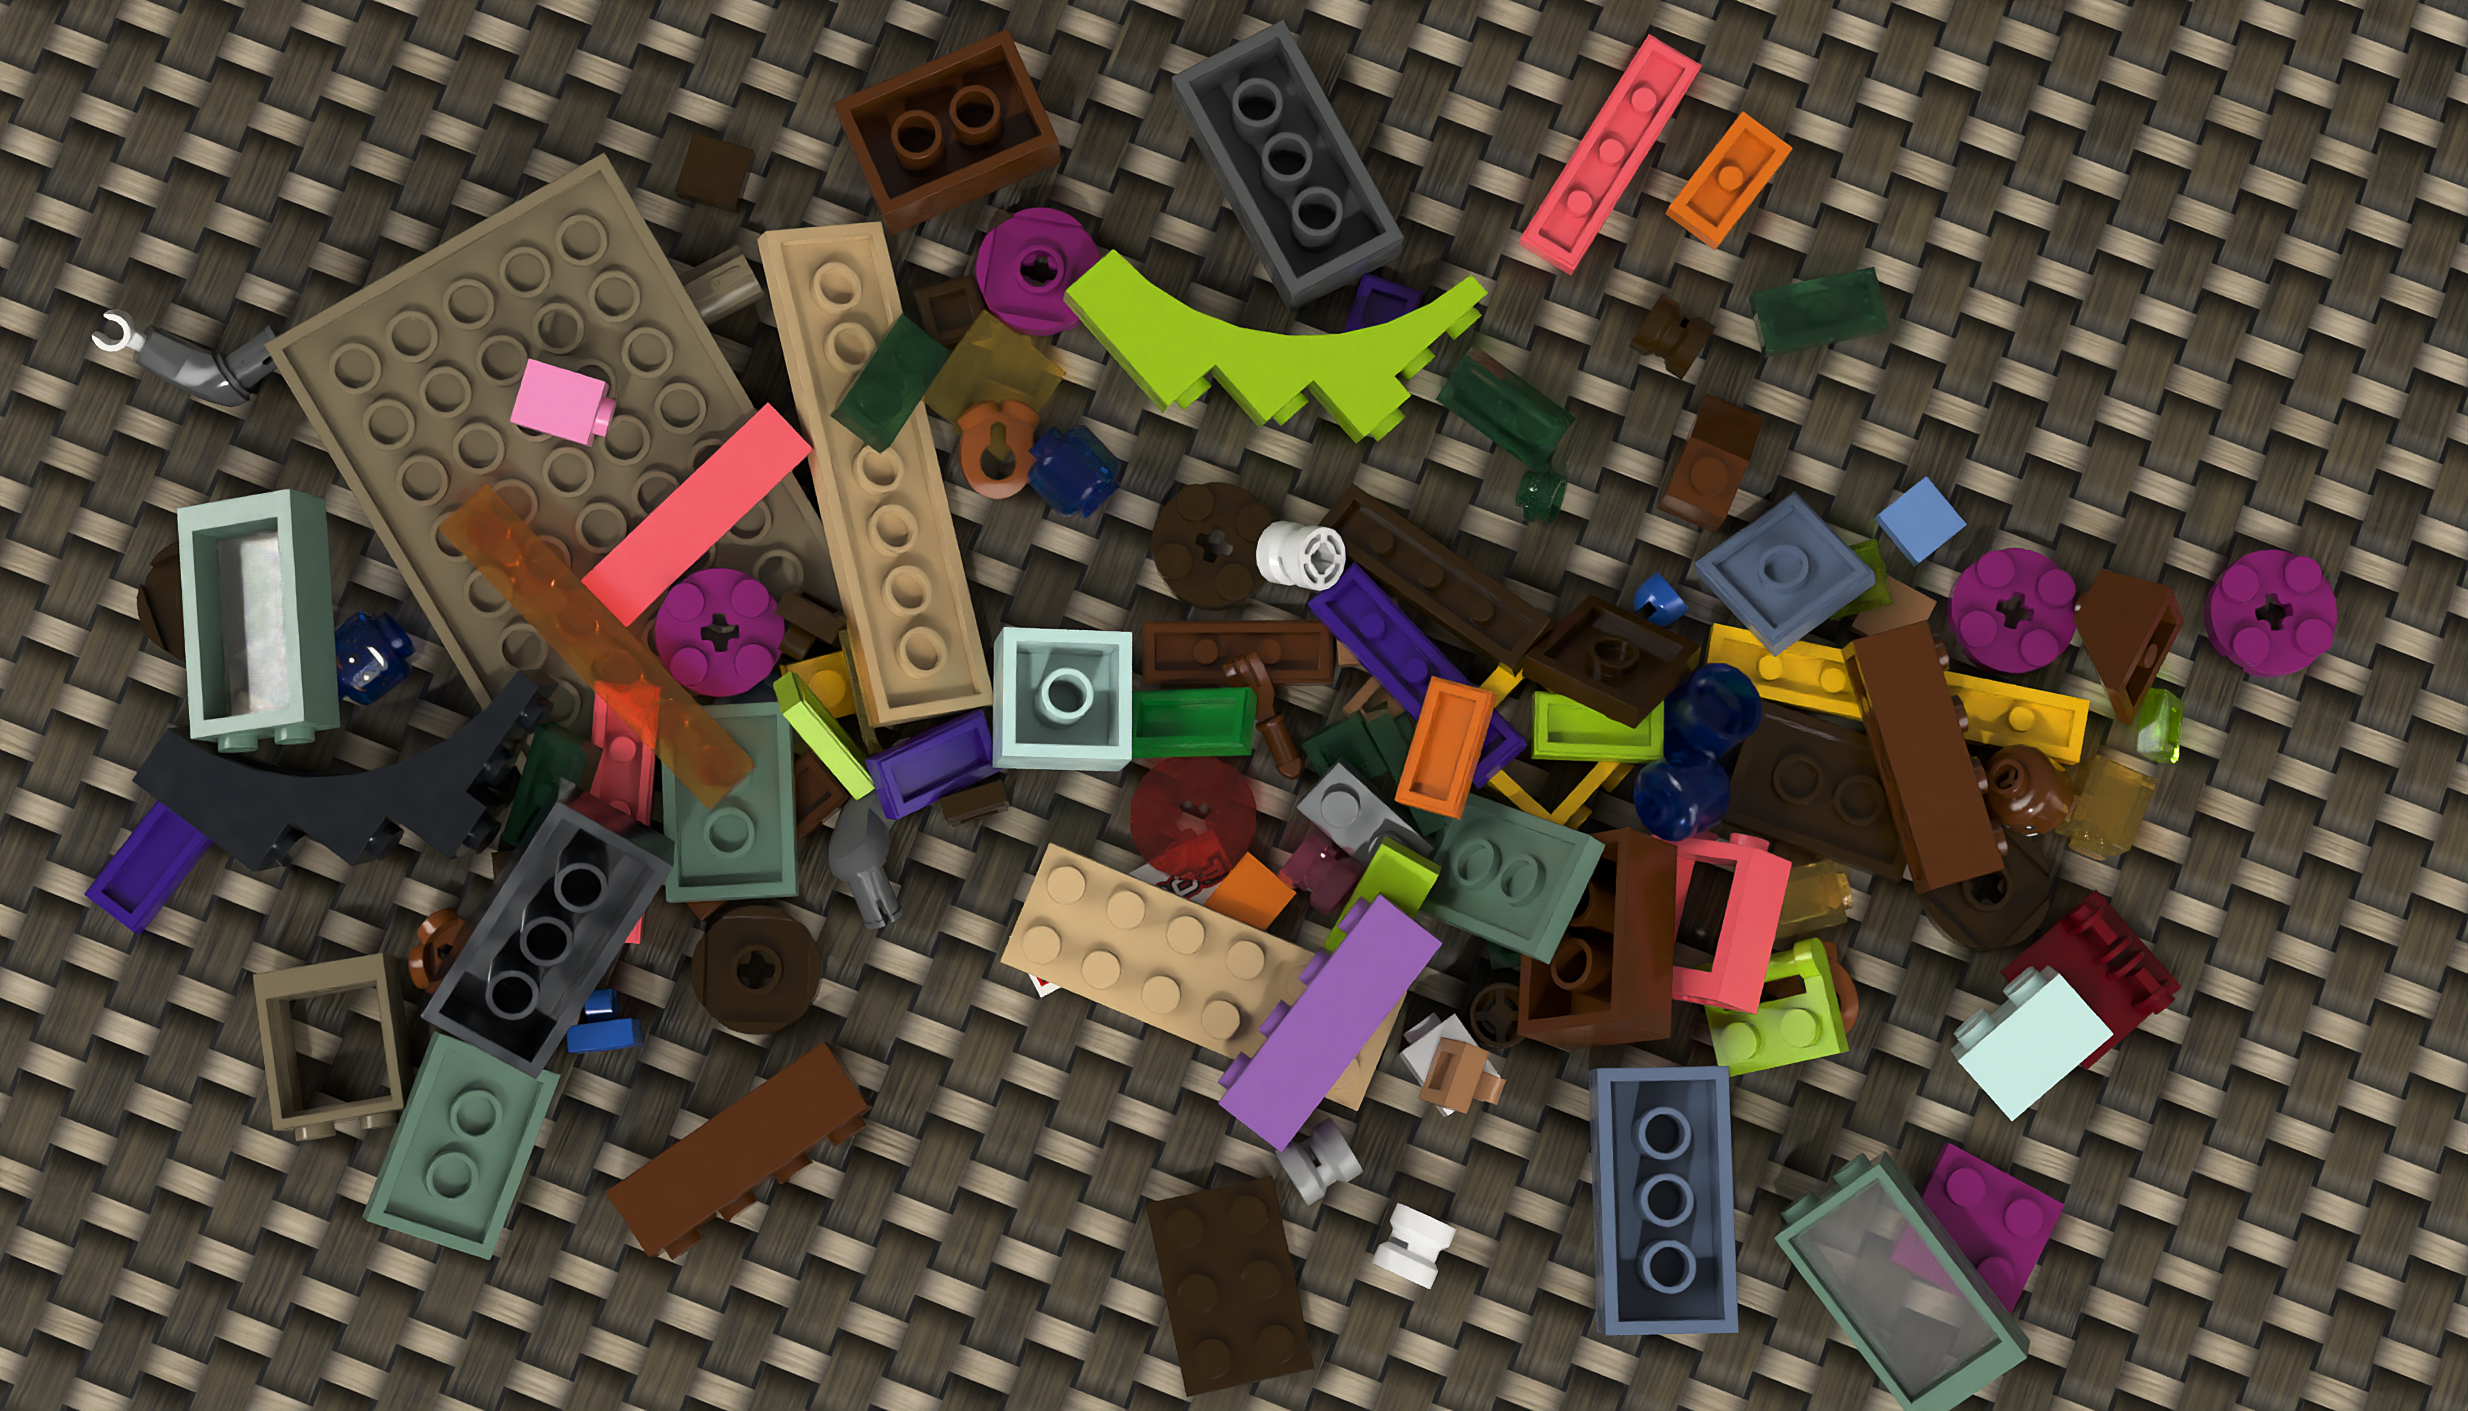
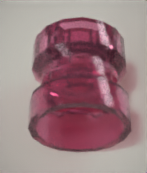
M1316 828L1289 858L1276 877L1290 889L1300 888L1305 892L1310 888L1313 891L1309 896L1310 906L1325 918L1356 883L1366 868L1352 856L1342 857L1337 861L1334 858L1337 852L1332 847V839L1319 828Z

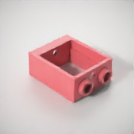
M1687 826L1680 827L1678 836L1652 833V837L1678 846L1674 946L1695 861L1736 867L1711 972L1673 966L1672 999L1757 1014L1792 862L1769 853L1770 842L1750 835L1731 833L1729 843L1718 842V835L1715 833Z

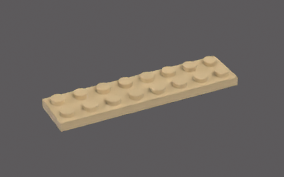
M882 222L765 231L757 239L802 436L813 448L807 456L843 613L847 617V630L870 729L963 714L970 710H986L993 706V690Z

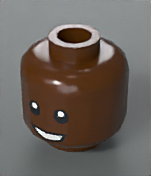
M2023 744L2007 746L1994 753L1984 764L1983 768L1987 778L1988 792L1982 794L1987 813L1992 818H1996L2007 829L2030 837L2042 835L2058 827L2069 814L2074 799L2073 783L2066 769L2037 747Z

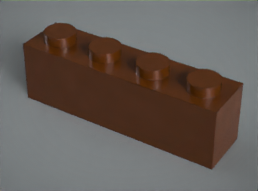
M1923 620L1851 641L1841 650L1916 894L1919 895L2005 869L2002 856L2007 855L2008 852L2005 834L1999 821L1996 818L1989 819L1982 797V794L1988 792L1986 774L1977 756L1970 757L1963 733L1968 731V718L1960 697L1957 694L1951 696L1943 671L1949 669V659L1941 636L1938 633L1931 635L1927 620Z
M822 1042L607 1190L606 1194L648 1257L660 1256L667 1252L670 1258L674 1260L705 1238L699 1228L721 1214L724 1220L729 1222L756 1204L759 1199L754 1190L775 1176L780 1185L812 1165L813 1161L807 1153L829 1139L834 1147H837L863 1130L867 1124L861 1116L874 1107L832 1045Z

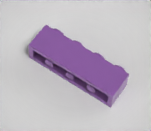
M1380 892L1371 903L1362 896L1358 898L1337 926L1346 933L1343 940L1331 955L1323 948L1318 950L1297 978L1306 985L1303 992L1292 1006H1289L1282 999L1277 1003L1257 1030L1266 1037L1263 1044L1252 1058L1241 1051L1218 1081L1220 1085L1227 1089L1222 1095L1219 1105L1281 1153L1442 945V940Z

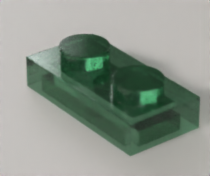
M1875 267L1755 291L1748 298L1763 358L1884 333L1889 327Z
M901 314L891 323L830 416L881 454L891 446L952 352Z
M1475 344L1464 355L1436 398L1438 402L1537 473L1547 462L1576 420V417Z
M1386 700L1364 711L1365 722L1393 778L1399 786L1416 729L1406 711L1395 716ZM1408 806L1424 837L1447 826L1445 816Z
M554 721L537 725L502 840L517 847L561 777L590 793L603 748Z

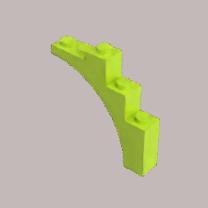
M1112 249L1065 291L1063 301L1162 413L1175 402L1183 411L1193 404L1212 386L1204 378L1210 372L1259 428L1272 417L1280 426L1287 422L1309 402L1301 393L1307 388L1357 444L1368 433L1378 442L1406 417L1398 407L1411 394L1397 380L1395 375L1400 373L1406 381H1409L1436 357L1428 346L1446 331L1455 340L1480 318L1482 314L1474 305L1488 292L1471 274L1432 303L1388 323L1341 334L1289 336L1238 327L1193 310L1151 284L1115 249Z

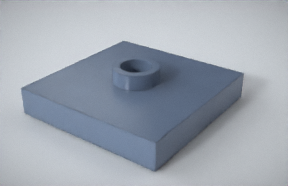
M1795 491L1694 563L1696 574L1774 657L1876 584L1874 571Z

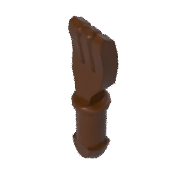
M1257 649L1247 652L1245 656L1240 655L1236 657L1234 661L1230 660L1222 664L1221 666L1232 688L1251 687L1258 695L1256 717L1259 722L1255 724V728L1257 731H1261L1277 764L1275 765L1276 770L1286 779L1295 780L1301 777L1305 770L1303 753H1299L1284 722V713L1275 712L1273 706L1275 688Z

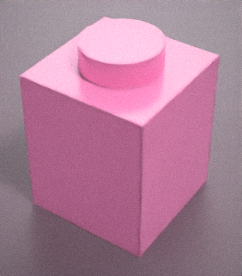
M529 358L510 422L592 447L595 434L603 437L607 436L617 400L607 397L610 385L605 381Z

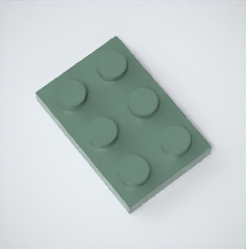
M762 702L660 708L664 835L675 841L674 866L665 879L666 901L669 903L799 896L793 726L782 715L779 703Z
M1468 793L1461 820L1444 816L1434 837L1436 841L1435 847L1425 857L1441 866L1442 869L1418 912L1550 964L1606 845L1585 833Z
M434 1031L362 1217L368 1222L491 1260L561 1075L543 1068L537 1079H534L461 1039Z

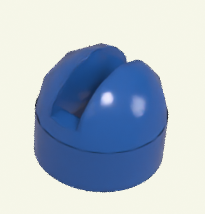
M1657 571L1639 586L1633 599L1635 613L1650 603L1656 609V612L1649 616L1647 620L1661 627H1667L1690 610Z

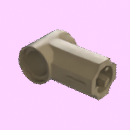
M738 245L677 276L707 327L765 297L760 284Z

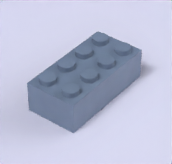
M1728 1066L1597 1068L1589 1070L1597 1332L1604 1335L1739 1333Z

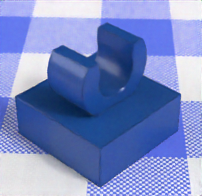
M594 990L585 1003L588 1024L572 1025L566 1032L568 1052L583 1054L644 1046L641 1020L633 1018L619 1020L617 990Z

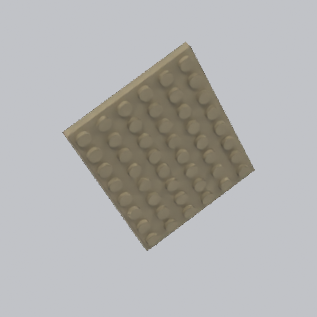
M605 152L264 344L482 710L484 711L518 670L540 669L559 683L549 698L554 703V707L546 721L533 734L526 732L512 751L518 757L515 765L531 792L590 758L596 682L663 687L662 708L679 707L700 695L673 678L670 671L661 661L655 641V623L660 607L670 589L691 574L712 568L734 569L762 583L778 604L785 591L796 584L843 610L824 526L792 471L628 627H625L581 582L597 564L757 413ZM529 358L602 380L610 385L607 397L615 399L617 402L606 437L595 434L592 447L510 422ZM724 613L714 614L712 625L702 627L703 640H712L715 645V651H727L728 640L739 638L738 625L727 624ZM784 618L786 634L792 622Z

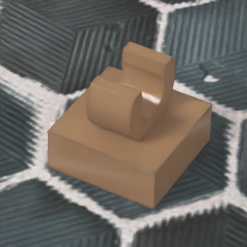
M1441 1037L1419 1099L1445 1109L1467 1114L1472 1098L1497 1105L1506 1080L1483 1071L1489 1051L1467 1042Z

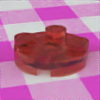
M1215 756L1171 757L1157 764L1142 778L1131 799L1130 831L1132 839L1143 860L1156 872L1167 877L1170 876L1177 880L1204 883L1212 881L1229 873L1247 853L1256 833L1255 798L1243 776L1231 765L1218 760ZM1191 802L1195 807L1205 805L1210 810L1211 814L1204 819L1207 828L1204 833L1197 835L1192 828L1185 829L1182 832L1178 829L1175 822L1182 817L1180 808L1182 804Z

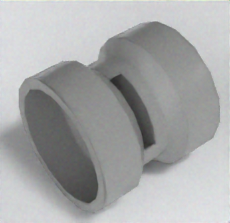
M1330 1117L1313 1127L1311 1136L1301 1143L1290 1141L1282 1153L1279 1150L1274 1151L1307 1206L1324 1197L1326 1188L1338 1180L1348 1182L1363 1173L1356 1157ZM1317 1159L1320 1166L1315 1167L1312 1161Z

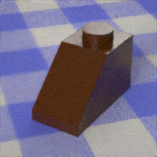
M1706 393L1656 509L1715 533L1726 519L1750 462L1764 418Z
M2100 569L2090 590L2084 591L2079 596L2074 609L2073 621L2118 721L2131 725L2184 620L2172 586Z

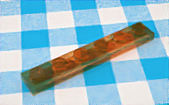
M487 484L438 527L709 811H712L758 767Z

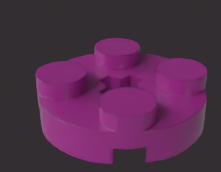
M1027 208L1013 214V218L1004 221L997 229L995 226L986 235L977 256V282L989 313L995 319L1000 320L1006 327L1027 335H1053L1060 331L1075 329L1082 323L1063 301L1065 291L1101 260V255L1091 236L1083 230V226L1071 215L1051 208ZM1037 257L1048 258L1049 269L1057 271L1055 279L1046 280L1042 287L1032 286L1031 278L1022 275L1023 267L1034 266Z
M2022 548L1994 550L1983 555L1962 572L1954 582L1947 602V622L1951 633L1954 631L1957 642L1963 648L1961 652L1972 664L1986 672L2000 676L2023 675L2047 666L2064 652L2070 644L2076 630L2073 621L2077 602L2075 598L2076 586L2073 578L2067 572L2059 569L2053 561L2037 552ZM2012 596L2019 598L2022 601V608L2028 611V619L2018 621L2014 629L2005 626V615L1996 611L1998 602L2006 603Z
M2260 550L2232 562L2218 576L2215 585L2210 588L2205 599L2204 623L2211 644L2223 658L2228 656L2234 664L2243 668L2241 671L2252 676L2278 678L2290 675L2309 666L2317 657L2324 654L2331 647L2337 623V606L2332 588L2322 575V570L2315 560L2307 556H2296L2288 551ZM2265 597L2274 599L2276 605L2282 606L2285 611V618L2279 620V630H2271L2267 620H2257L2255 610L2265 605Z
M712 568L691 574L670 589L658 611L655 623V641L661 661L677 682L699 694L726 697L750 690L770 674L782 654L778 647L785 635V622L783 617L774 613L778 606L777 601L762 583L741 571L727 568ZM724 613L727 624L738 625L739 638L728 640L727 651H715L714 642L708 639L703 640L702 627L712 625L714 614Z

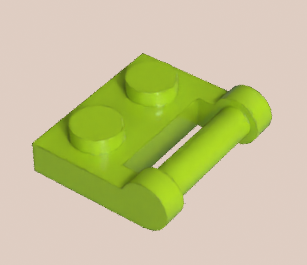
M1814 937L1797 941L1793 949L1771 954L1764 982H1769L1800 974L1804 979L1807 993L1760 1003L1757 1014L1704 1005L1718 1066H1728L1729 1077L1849 1051L1827 955L1822 942L1818 938ZM1714 961L1698 964L1694 967V970L1711 972Z

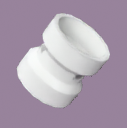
M1278 521L1268 526L1259 538L1256 559L1261 575L1269 582L1289 586L1296 584L1299 587L1321 591L1329 589L1338 581L1344 570L1346 554L1342 538L1334 529L1315 525L1305 527L1295 522Z
M1397 1203L1390 1219L1393 1228L1387 1242L1379 1244L1371 1263L1431 1289L1438 1273L1435 1261L1439 1252L1450 1246L1457 1229Z

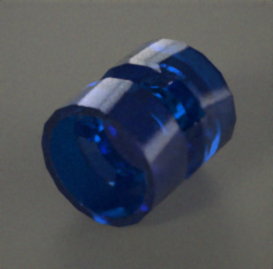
M1709 663L1682 681L1664 699L1662 763H1665L1666 758H1669L1670 764L1668 768L1681 773H1696L1751 736L1761 723L1762 704L1759 692L1750 678L1738 668L1728 664Z

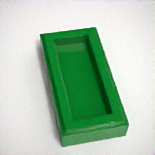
M1251 687L1132 691V758L1251 755L1258 695Z

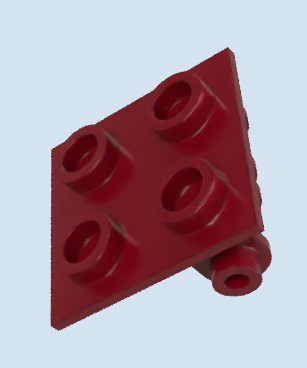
M2097 889L2092 891L2000 971L2010 983L2030 966H2033L2040 973L2049 965L2065 979L2112 1031L2114 1035L2080 1063L2084 1070L2089 1069L2152 1013L2157 1015L2166 1009L2175 1000L2173 994L2182 988Z

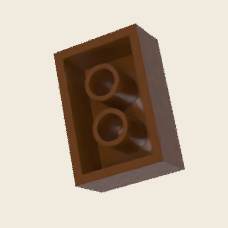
M1008 29L833 103L840 125L890 236L1062 163L1059 140Z
M1629 827L1587 834L1606 846L1550 964L1521 954L1517 1035L1565 1050L1670 1038L1678 846Z

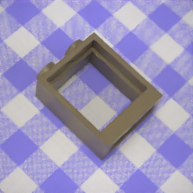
M378 953L253 974L273 1130H295L296 1141H307L335 1136V1123L359 1120L361 1130L398 1125L400 1120L399 1113L403 1112L414 1084V1074L397 957ZM376 986L391 1095L304 1110L289 1001Z

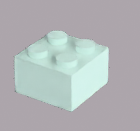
M1004 627L994 641L993 768L1119 772L1132 760V632Z
M2049 965L2040 973L2033 966L2027 968L2004 988L2003 992L2009 999L1990 1016L1983 1008L1980 1009L1953 1033L1959 1041L1951 1048L1954 1056L2011 1121L2017 1118L2114 1035L2065 979Z

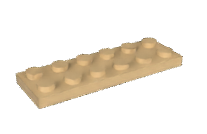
M1050 842L1000 962L1235 1059L1241 1051L1252 1058L1266 1040V1037L1257 1030L1281 999L1289 1006H1292L1303 992L1306 985L1297 978L1317 952ZM1407 990L1328 1091L1325 1098L1356 1111L1359 1110Z

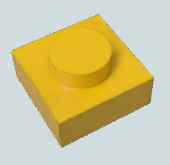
M836 650L802 659L801 661L798 660L779 665L782 676L789 671L797 673L835 719L862 712L847 650Z

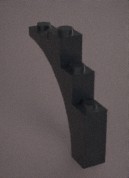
M540 669L518 670L484 711L447 740L403 762L359 773L324 774L283 768L243 753L218 752V743L191 739L190 726L167 728L132 781L253 872L279 866L285 867L290 864L306 844L307 836L303 834V831L307 832L351 866L372 862L376 859L379 861L385 859L403 837L404 830L399 827L400 824H403L449 860L472 855L473 852L478 855L492 843L499 833L502 824L496 819L507 804V802L487 787L489 784L493 787L497 786L510 773L518 758L512 751L526 732L533 734L546 721L554 707V703L549 698L559 683Z

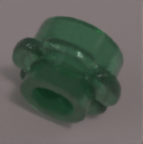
M1549 463L1542 464L1538 473L1527 470L1519 484L1515 504L1523 508V518L1526 522H1534L1537 519L1551 524L1556 519L1563 504L1568 478L1565 475L1551 471L1552 465Z

